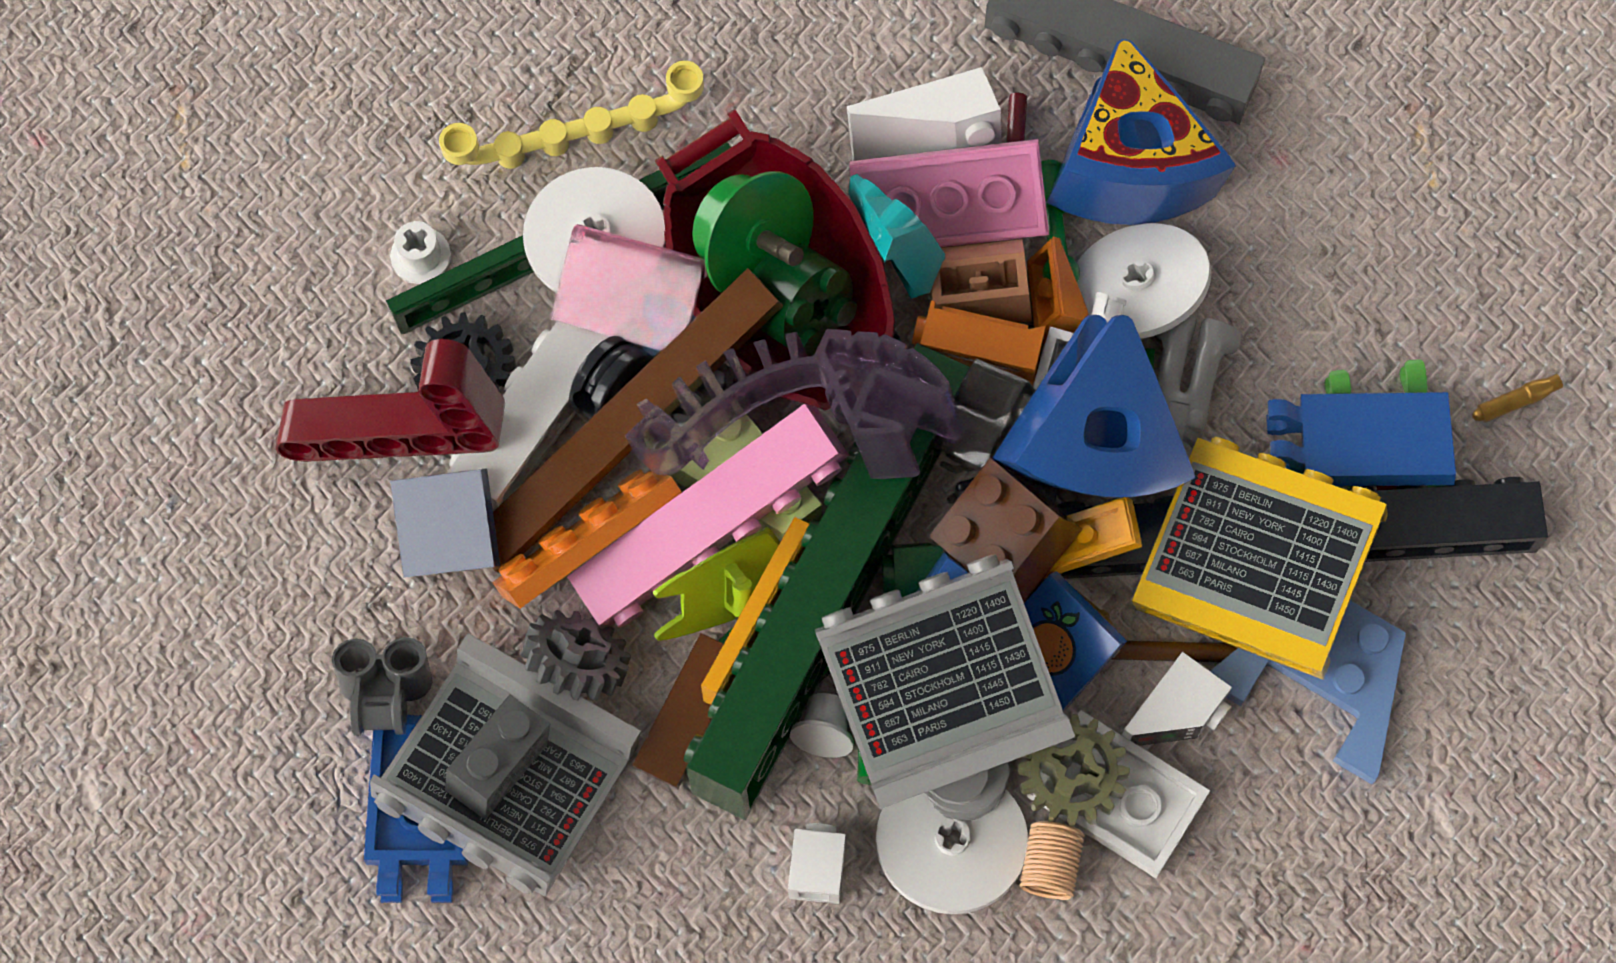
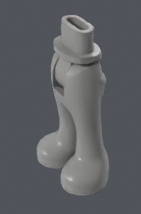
M1190 315L1185 321L1174 328L1154 336L1163 345L1157 380L1188 458L1191 455L1197 437H1202L1207 423L1212 389L1220 361L1223 356L1237 352L1243 336L1241 331L1223 321L1209 318L1204 319L1201 322L1198 335V346L1188 390L1182 393L1180 390L1182 374L1197 323L1194 315Z

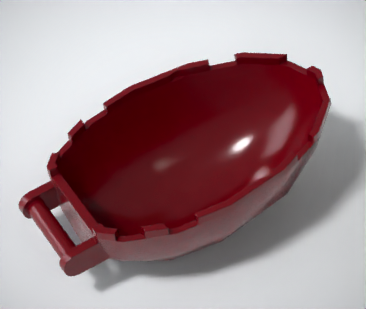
M733 109L727 113L729 118L667 159L662 155L655 160V163L669 183L663 201L664 236L669 262L690 311L695 317L703 312L721 294L711 283L705 261L697 253L693 242V224L696 213L705 196L715 185L730 176L740 174L753 177L764 172L778 171L795 177L807 189L813 206V228L808 247L848 271L853 282L852 300L857 303L856 315L847 326L840 327L834 336L823 345L821 351L812 358H807L802 354L791 351L758 330L729 359L777 396L788 400L815 406L822 410L864 401L889 369L895 328V317L883 261L856 206L825 170L814 162L812 158L798 149L792 148L780 139L771 137L769 134L750 132L737 111ZM737 135H741L742 141L679 181L676 176L677 174Z

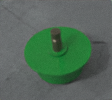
M778 171L764 172L753 177L743 174L730 176L719 182L709 191L700 204L695 216L693 242L697 253L705 261L711 283L720 293L726 290L747 268L754 272L757 265L768 253L794 267L800 264L804 253L797 246L799 243L808 246L813 228V206L810 195L798 179Z

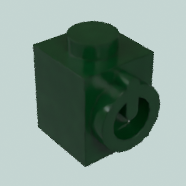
M936 542L891 545L892 555H881L883 594L899 590L901 596L904 597L917 592L920 587L918 582L924 580L943 554V548Z

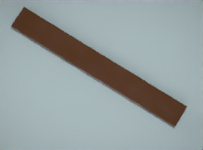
M749 268L493 512L500 566L492 567L495 572L500 573L498 570L502 565L515 556L524 554L783 307V304Z

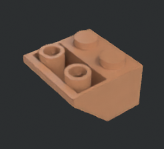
M1023 238L941 247L946 254V259L942 262L931 289L932 301H936L935 308L942 310V307L945 306L1016 323L1032 321Z

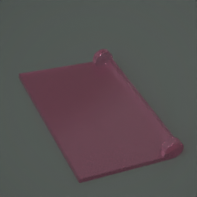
M576 224L571 232L551 319L607 336L617 335L625 341L662 351L691 323L701 280L708 274L705 259Z

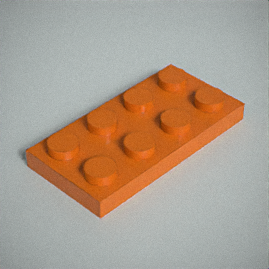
M642 469L637 470L618 484L621 491L607 501L600 497L582 508L578 513L581 519L565 530L563 525L544 535L538 541L541 548L527 558L523 554H519L502 565L498 570L501 576L492 583L505 600L521 609L680 495L682 491L671 476L651 470L646 473Z

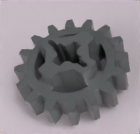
M560 610L554 611L552 619L541 614L536 624L531 623L529 625L521 650V657L527 659L524 667L526 671L539 672L536 680L538 684H545L547 682L554 684L553 693L557 695L564 689L568 690L573 700H579L581 693H587L593 701L598 700L601 691L608 696H612L616 687L622 686L629 669L628 664L631 654L624 651L627 643L625 639L612 638L615 631L612 626L602 629L594 617L590 619L583 618L582 620L579 611H573L571 618H567Z

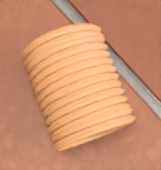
M1048 821L1034 822L1030 826V837H1028L1029 842H1027L1028 846L1026 848L1027 851L1025 853L1026 856L1019 886L1022 890L1040 897L1058 900L1071 899L1074 897L1073 892L1076 887L1078 864L1080 863L1079 859L1081 858L1080 854L1082 853L1081 849L1083 848L1082 844L1084 843L1083 838L1085 834L1081 830L1066 824Z

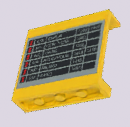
M1197 437L1189 457L1195 479L1178 486L1133 596L1132 602L1134 606L1143 613L1324 680L1331 662L1329 653L1379 525L1381 521L1385 522L1387 519V504L1380 502L1381 497L1369 489L1353 486L1352 490L1348 491L1332 485L1334 480L1331 477L1318 471L1306 469L1303 475L1286 469L1287 463L1275 456L1259 453L1258 457L1255 458L1240 453V447L1227 439L1214 437L1209 442Z

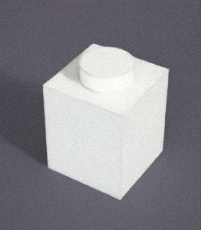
M809 823L806 825V830H794L788 884L789 899L833 904L840 903L846 834L836 833L837 828L835 826L821 823Z

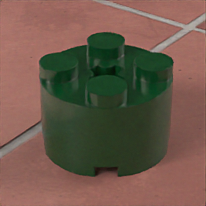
M799 243L797 247L801 248L804 253L799 265L790 266L768 253L753 272L783 304V307L759 330L791 351L802 354L807 358H812L821 351L823 345L834 336L840 327L847 326L854 319L857 312V303L852 300L853 282L848 271L807 245Z

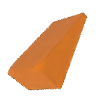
M1053 237L1027 261L1034 327L1046 326L1044 342H1046L1050 327L1074 333L1083 319L1089 315L1060 238ZM1048 259L1051 279L1043 278L1042 276L1043 266Z

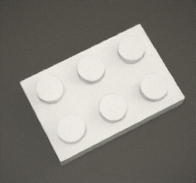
M1082 710L1078 713L1080 726L1087 728L1089 723L1095 719ZM1098 721L1096 732L1101 736L1112 730ZM1114 731L1116 734L1110 746L1112 749L1125 747L1127 752L1125 757L1117 764L1130 768L1129 776L1127 779L1116 781L1123 785L1126 791L1122 799L1109 797L1115 806L1110 815H1107L1098 808L1096 810L1097 820L1095 824L1090 825L1085 820L1084 815L1078 816L1074 827L1157 878L1210 790ZM1066 740L1059 743L1057 747L1061 749L1075 744L1076 740ZM1094 748L1092 753L1097 765L1105 768V773H1107L1102 756ZM1072 762L1071 766L1067 768L1065 776L1074 780L1076 775L1080 773L1081 765ZM1041 771L1040 776L1045 787L1053 794L1055 789L1050 776ZM1031 793L1027 794V797L1034 801L1036 795ZM1084 793L1071 798L1070 802H1083L1094 796ZM1059 814L1058 817L1067 822V816Z

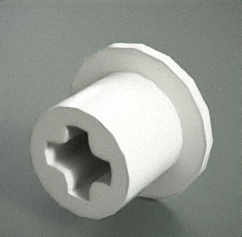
M413 221L401 226L396 232L390 257L392 267L400 278L408 283L421 284L444 273L448 269L451 251L449 243L441 233L432 229L425 222Z
M817 693L809 697L804 721L797 722L791 728L790 738L793 744L803 751L821 757L838 758L852 752L854 740L851 734L847 732L849 722L840 697L829 693Z

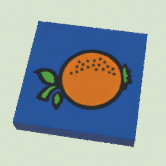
M1055 571L1047 576L1024 605L1062 710L1064 711L1083 692L1127 640Z

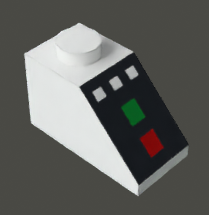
M1182 652L1125 727L1122 736L1136 745L1142 746L1196 739L1206 726L1215 731L1231 709V706L1224 701L1232 687Z

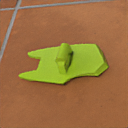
M765 527L764 530L726 547L653 591L656 598L681 594L682 614H679L654 633V637L658 641L678 638L735 620L736 617L739 618L780 544L774 532L769 527Z

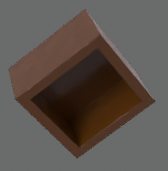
M990 458L929 537L968 571L967 564L989 555L996 554L999 562L1005 559L1012 561L1014 567L1012 572L1023 603H1025L1082 531V528L1021 476L1011 472Z

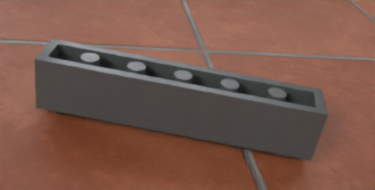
M989 0L986 5L984 27L990 29L998 37L1006 40L1016 39L1034 46L1037 51L1044 55H1058L1069 59L1089 72H1104L1116 43L1122 39L1130 40L1142 51L1187 105L1205 111L1209 117L1222 122L1231 121L1240 125L1260 79L1266 57L1114 0Z

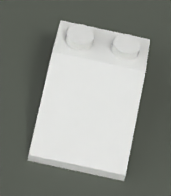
M982 67L847 106L852 161L1001 143V110Z

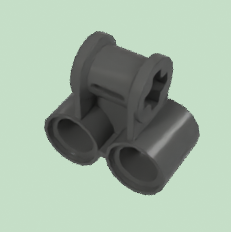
M355 638L339 644L332 655V664L340 692L346 699L351 701L350 719L353 735L361 736L365 730H394L396 735H404L407 729V701H414L424 697L431 689L433 683L426 649L423 644L414 638H398L385 647L382 655H377L371 643L364 639ZM413 667V669L409 671H401L405 668ZM356 669H363L360 672L352 673V671Z

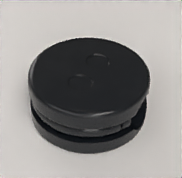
M612 335L604 339L586 356L574 376L569 392L571 408L580 415L591 419L653 359L652 355L642 348L635 346L622 335Z

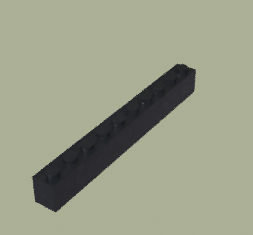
M1505 477L1496 480L1494 484L1475 485L1473 480L1462 479L1455 480L1454 485H1445V487L1426 488V485L1398 486L1393 490H1378L1377 486H1358L1377 493L1381 497L1380 502L1387 504L1388 512L1386 521H1381L1365 562L1536 553L1548 538L1540 481L1524 482L1521 477ZM1174 496L1160 497L1155 499L1153 503L1134 504L1133 501L1142 547L1060 573V575L1064 579L1142 575ZM1069 501L1058 504L1056 507L1068 516L1095 506L1086 507L1083 502Z

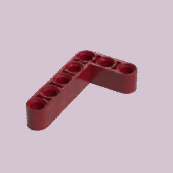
M449 339L432 340L425 347L418 392L289 400L283 406L275 450L282 457L299 462L491 452L499 446L505 399L472 352L464 344Z

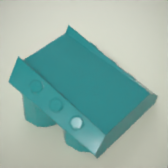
M858 174L851 176L848 195L856 206L884 262L891 261L911 299L930 293L942 262L946 259V254L927 226L922 223L909 207L897 199L891 200L875 184L867 179H863Z

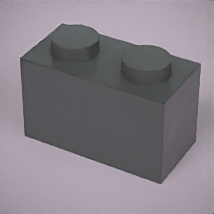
M509 694L446 769L445 791L486 820L547 746L550 723Z

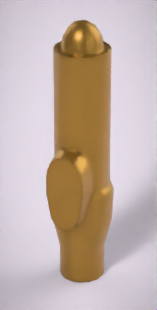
M1554 374L1547 378L1525 383L1522 387L1477 405V409L1472 413V418L1475 421L1486 423L1509 412L1543 400L1552 392L1562 389L1563 382L1558 374Z

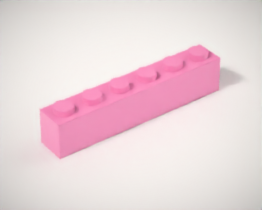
M804 404L573 571L567 578L598 625H614L616 623L619 628L623 627L644 612L640 605L654 596L653 591L677 574L689 570L716 554L721 547L732 539L738 542L755 534L762 527L759 523L761 518L773 510L776 514H780L794 506L802 498L798 492L813 481L818 486L833 478L842 470L838 463L848 457L849 454L817 407Z

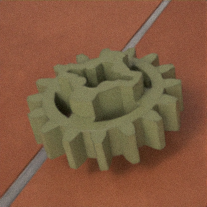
M1073 714L1070 723L1075 738L1069 740H1076L1075 744L1061 749L1054 745L1026 755L1025 757L1031 761H1024L1018 765L1017 774L1030 778L1021 784V793H1035L1036 797L1031 806L1034 812L1044 806L1050 809L1048 822H1055L1059 814L1067 816L1068 825L1074 827L1078 816L1084 815L1085 820L1090 825H1093L1097 820L1096 810L1098 808L1107 815L1113 812L1115 806L1109 798L1110 796L1119 799L1123 798L1126 788L1116 781L1127 779L1130 768L1118 765L1117 763L1125 757L1127 752L1125 747L1112 749L1110 746L1116 734L1113 730L1106 732L1102 736L1096 732L1099 721L1097 719H1093L1086 728L1080 726L1078 714ZM1094 748L1102 756L1107 773H1105V768L1097 765L1092 753ZM1072 762L1081 765L1080 773L1076 775L1074 780L1065 776L1067 768L1071 766ZM1039 768L1042 769V773L1050 776L1055 789L1053 794L1045 787ZM1084 793L1094 796L1083 802H1070L1071 798Z

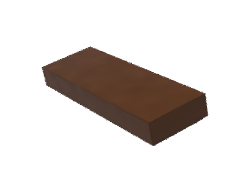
M700 633L632 764L635 769L677 790L687 774L686 767L688 763L684 762L683 759L691 740L696 734L703 736L712 721L708 717L711 705L703 701L701 685L724 644Z

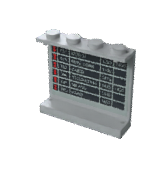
M996 554L983 557L967 564L970 573L951 580L948 572L931 576L918 582L921 591L904 597L901 596L899 590L882 594L870 600L872 609L853 615L851 607L833 612L822 618L823 627L815 629L880 809L1075 738L1069 718L1062 710L1012 572V569H1014L1012 561L1005 559L999 562Z
M467 633L457 648V664L381 778L375 774L371 778V796L375 798L374 803L377 804V807L386 814L395 818H400L403 814L419 824V831L431 840L441 844L448 840L462 848V855L476 866L488 869L491 865L507 874L506 880L516 889L526 894L536 891L546 897L638 748L641 731L582 697H579V700H573L568 690L564 689L558 695L553 693L554 684L550 682L538 684L536 682L538 672L526 671L525 665ZM509 694H511L550 723L548 744L489 817L484 820L445 791L446 769Z

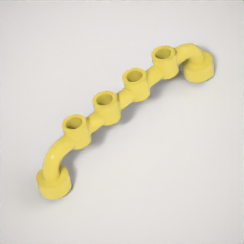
M679 61L671 65L667 70L666 85L669 94L651 98L648 95L640 94L633 97L628 106L610 111L603 107H593L585 113L584 118L566 123L557 119H549L543 122L537 131L523 135L506 131L499 134L494 143L479 146L476 133L472 127L464 123H453L443 129L439 137V144L444 158L452 164L482 165L498 161L501 166L513 169L520 166L525 159V153L543 148L544 152L550 156H560L568 150L569 141L587 136L595 144H604L612 138L614 128L631 124L634 129L641 132L652 130L657 124L658 116L674 112L685 106L688 102H692L700 97L704 90L703 73L701 68L694 62Z

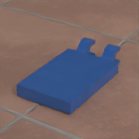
M1448 392L1301 394L1300 406H1296L1284 399L1268 401V415H1266L1267 434L1301 433L1302 447L1286 440L1270 442V455L1286 462V469L1300 474H1304L1306 469L1318 471L1331 477L1334 480L1332 484L1334 486L1454 485L1456 467Z
M407 715V729L404 735H396L394 730H373L364 861L366 865H378L376 895L381 896V903H402V865H429L427 895L431 896V902L452 903L453 866H468V860L462 855V848L448 840H445L443 844L431 840L419 831V824L403 814L400 818L386 814L377 807V804L374 803L375 798L371 796V778L374 774L380 778L383 776L422 715Z

